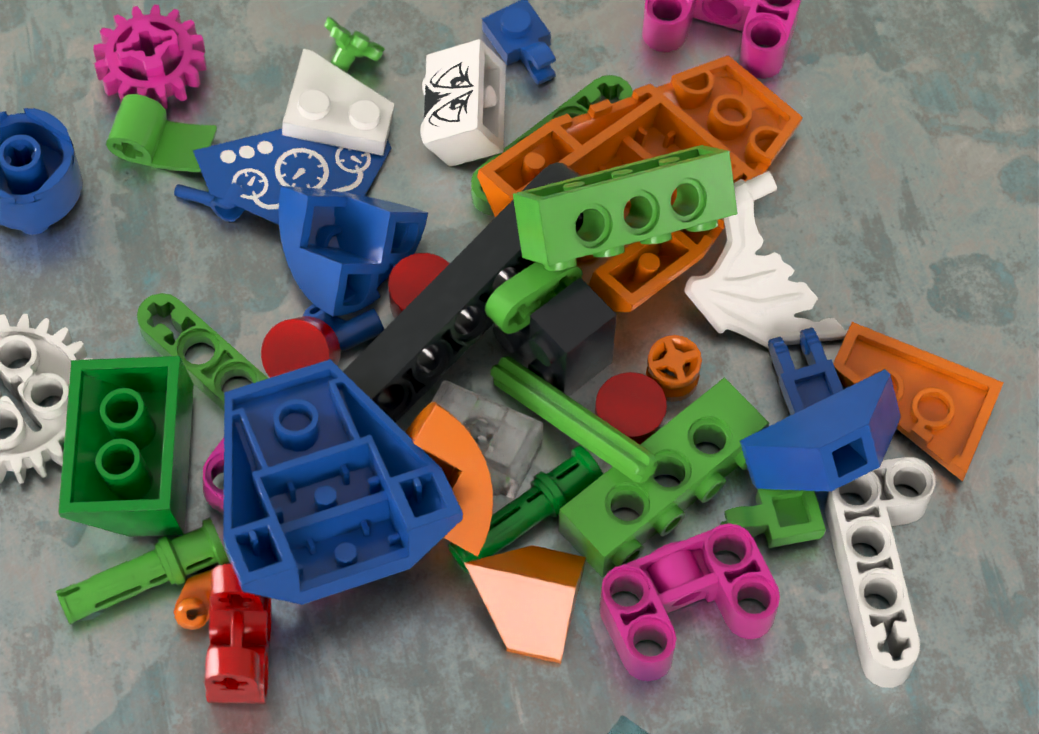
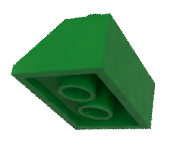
M180 356L71 360L58 514L61 518L128 537L185 534L194 384Z

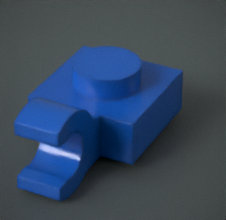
M519 0L482 18V31L507 66L521 60L537 85L556 77L555 71L550 66V64L556 62V58L549 48L551 45V32L528 0Z

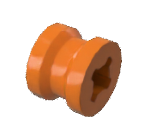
M669 335L657 340L650 348L648 354L646 376L652 378L660 385L666 396V401H682L690 397L697 388L702 365L701 352L697 345L687 337ZM667 369L670 372H674L675 377L663 372Z

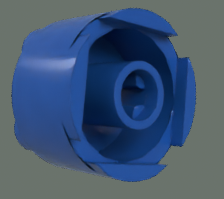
M23 108L25 113L7 115L6 111L0 112V225L15 230H22L29 235H38L45 232L50 225L65 217L74 207L80 196L83 180L74 146L64 124L48 112L35 108Z

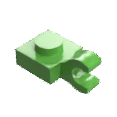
M758 489L755 496L757 505L725 510L726 521L720 523V525L728 523L739 525L746 529L753 538L765 533L769 548L821 539L826 531L815 491Z

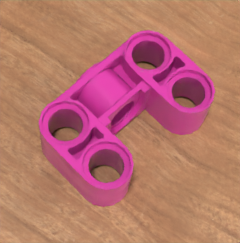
M645 0L642 36L644 42L651 49L657 52L668 53L676 51L683 46L693 18L743 31L739 63L755 78L767 79L778 74L784 65L796 28L801 0ZM772 4L781 5L782 7L773 6ZM662 18H665V19H670V20H672V21H663V20H661V19H662ZM758 45H767L769 46V48L760 47Z
M730 523L719 525L684 541L666 544L649 555L617 566L606 574L602 582L599 611L619 657L631 676L638 680L650 682L659 680L667 674L672 666L676 644L675 630L668 617V613L704 598L707 603L715 601L728 628L740 638L750 640L761 638L769 632L774 624L780 593L758 546L746 529ZM723 550L732 551L739 556L741 561L732 565L724 564L718 561L714 554ZM627 591L636 595L640 601L633 606L626 607L617 604L611 597L617 592ZM746 598L756 599L763 604L766 610L757 614L748 613L740 607L738 602ZM643 640H652L660 644L664 651L656 656H645L638 652L635 644Z

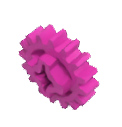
M156 4L151 8L150 14L146 15L142 14L138 6L132 7L133 18L128 20L119 14L115 15L116 29L102 28L100 30L102 43L95 44L93 47L96 59L94 66L98 80L103 81L105 93L108 96L118 93L120 103L123 97L128 94L143 95L158 101L165 109H168V97L174 95L177 99L185 101L187 99L185 86L198 88L201 84L198 72L205 71L207 67L202 35H197L194 21L191 19L181 23L180 13L177 9H173L167 16H162L160 7Z

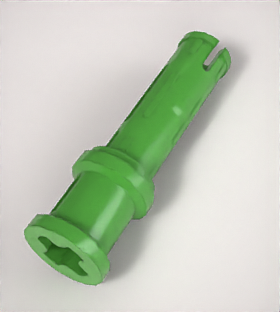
M211 518L202 520V527L172 540L167 536L158 539L159 542L154 544L156 549L144 553L137 558L123 562L76 584L74 583L63 589L56 590L69 624L170 581L171 585L176 583L181 585L186 582L187 575L215 563L220 565L229 564L230 562Z

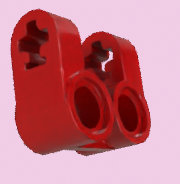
M232 564L217 566L211 572L210 645L206 653L204 677L206 699L208 703L266 704L269 680L268 649L270 647L272 625L271 598L243 592Z

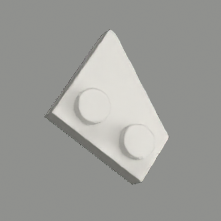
M303 49L283 119L282 135L383 156L393 118L394 103L315 52Z

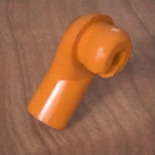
M212 569L188 578L176 601L174 617L177 623L185 629H199L209 620Z

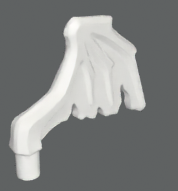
M767 171L747 181L742 179L736 181L734 189L738 214L723 218L727 242L715 265L707 274L690 276L684 289L685 294L718 333H723L728 329L768 349V341L780 336L786 345L800 344V331L810 327L814 328L820 342L844 339L848 329H844L835 318H823L820 321L814 322L806 318L794 317L796 313L813 309L818 297L806 283L801 281L796 283L788 280V277L792 276L795 270L782 261L781 255L775 252L765 256L755 254L761 248L764 240L755 224L754 201L777 191V186L771 173Z

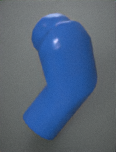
M315 305L309 306L303 313V316L315 317L327 323L337 335L341 351L359 345L379 335L384 330L374 308L349 320L331 316Z

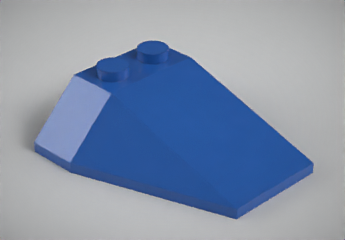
M331 359L224 392L223 541L243 592L303 605L411 569L463 519V512L442 468L422 448L414 445L413 440Z

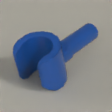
M235 182L232 183L226 193L225 200L211 195L209 191L177 184L174 190L175 197L211 207L218 217L229 223L237 220L245 211L229 203L246 192L243 187Z

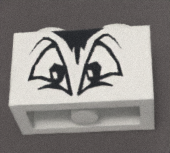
M480 39L426 55V77L422 82L425 105L424 121L420 128L423 144L449 167L504 152L506 64Z

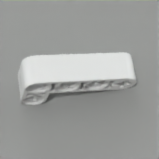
M916 457L883 460L879 468L831 492L829 491L825 502V515L861 666L865 676L873 684L882 688H893L902 685L909 678L920 652V640L892 531V526L910 524L919 520L924 515L936 485L935 474L932 468L925 461ZM899 484L909 485L918 492V496L906 497L900 494L895 486ZM846 492L855 493L864 500L865 504L851 505L846 503L840 494ZM856 543L869 544L877 551L878 555L873 557L862 556L854 550L852 545ZM870 594L881 595L888 600L891 607L876 609L867 603L865 596ZM890 631L887 638L890 653L881 652L886 640V633ZM892 656H893V657H899V656H901L900 659H899V661H893V660H892Z

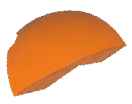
M431 402L417 415L405 433L413 440L414 445L422 448L442 468L463 512V519L443 538L478 557L488 535L492 519L493 489L490 472L477 442L468 429L448 410L436 402Z

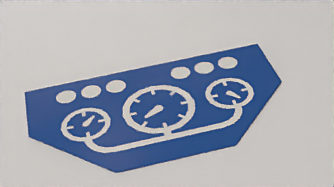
M282 129L193 150L211 195L225 200L226 193L232 183L235 182L243 187L246 192L229 203L279 225L278 211L281 186L316 188L365 196L392 148L387 139L384 155L382 156L282 135Z

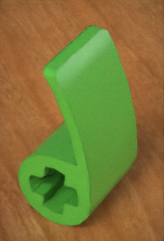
M128 94L122 99L106 146L114 155L129 162L174 171L201 172L193 150L212 146L217 126L167 121V113L160 103L143 95Z

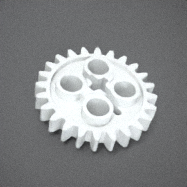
M5 314L0 315V377L10 394L16 400L22 399L28 416L41 427V430L38 432L32 431L12 400L7 396L2 397L0 392V430L7 427L17 428L10 437L0 439V484L5 478L7 471H14L19 484L25 481L26 469L34 467L36 472L44 478L47 476L45 462L52 459L62 466L71 360L93 359L85 358L87 353L82 341L71 344L72 339L66 327L53 335L50 320L44 318L34 329L28 314H23L17 326L10 327ZM17 359H29V362L21 368H8ZM47 397H62L57 404L51 407L39 406Z

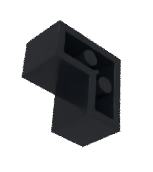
M579 277L530 315V324L523 329L507 334L494 323L493 333L506 351L509 353L516 351L528 363L529 370L567 396H571L612 363L617 314Z

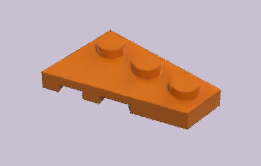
M851 322L833 363L841 384L848 388L884 369L887 370L891 375L901 415L896 429L963 482L1004 382Z

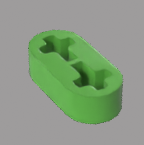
M535 262L504 282L492 293L486 303L485 313L504 333H515L530 324V315L579 277L582 279V270L576 265L569 269L550 271L545 270L543 264Z

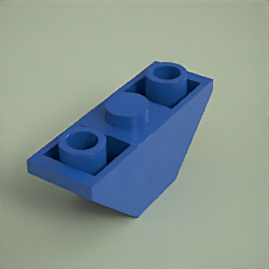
M884 369L740 440L752 484L757 489L831 492L879 468L901 418L891 375Z

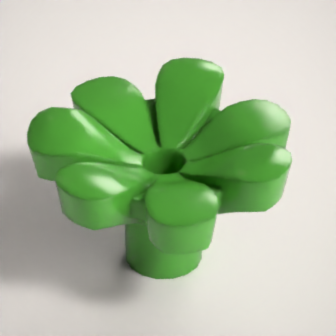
M327 16L324 27L331 32L330 36L335 39V43L338 45L330 63L347 73L356 57L362 58L365 56L374 61H378L382 57L385 50L383 46L375 42H369L370 38L361 32L354 31L353 35H351L349 30L339 25L333 18Z

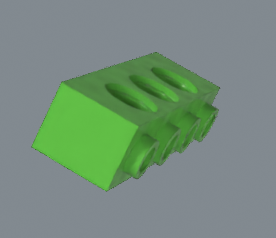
M704 145L513 194L522 258L543 264L545 270L550 271L572 268L577 265V258L590 254L594 257H611L625 252L624 245L638 241L641 244L667 242L672 239L671 232L686 229L690 232L711 230L718 226L717 220L738 214L730 151ZM677 189L676 200L674 204L671 205L672 194L674 190ZM630 200V212L624 219V208ZM583 212V224L580 230L576 232V220Z
M724 377L640 444L654 454L655 462L658 465L655 474L650 475L644 483H636L612 467L559 509L558 531L581 556L586 557V561L601 577H604L613 568L636 560L644 550L643 544L656 533H659L660 536H665L673 531L684 519V511L698 499L702 503L712 499L725 485V477L738 466L742 470L748 469L740 440L768 427L769 422ZM701 442H711L717 445L721 451L707 454L701 452L695 445ZM669 474L676 477L680 484L674 487H664L658 484L654 478L659 475ZM628 507L634 509L640 516L635 520L624 521L617 518L613 512L618 508Z

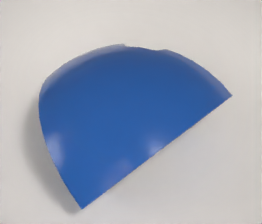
M281 186L278 215L284 255L298 286L315 306L331 316L350 314L367 307L379 299L381 295L377 288L390 275L394 266L403 258L415 254L426 226L428 212L356 194L316 188Z

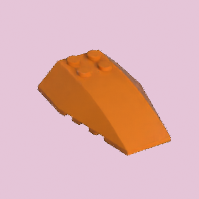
M727 55L672 75L671 81L664 85L654 87L650 83L636 88L631 97L611 104L606 99L590 105L588 112L574 118H571L569 114L554 118L480 168L477 177L495 217L513 200L514 193L521 192L544 168L556 162L566 164L583 176L704 145L730 151L734 183L740 179L747 181L766 172L799 127L803 117ZM675 189L672 194L671 205H673L676 200L677 189ZM630 200L624 208V219L630 212ZM723 218L717 220L718 226L711 230L690 232L682 229L671 232L672 239L667 242L641 244L638 241L624 245L625 252L616 256L594 257L590 254L577 258V266L583 273L582 280L614 312H632L704 257L725 228Z

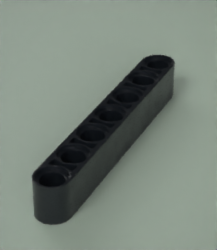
M556 162L544 168L522 191L582 175L566 164ZM514 199L343 371L395 423L494 324L485 313L486 303L492 293L504 282L535 263L534 261L522 258ZM583 212L576 220V232L580 230L583 224Z

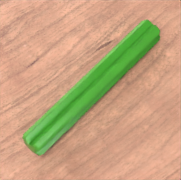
M502 357L498 364L492 366L490 375L493 377L494 385L634 482L644 483L650 475L655 474L658 465L655 462L653 453L512 357Z

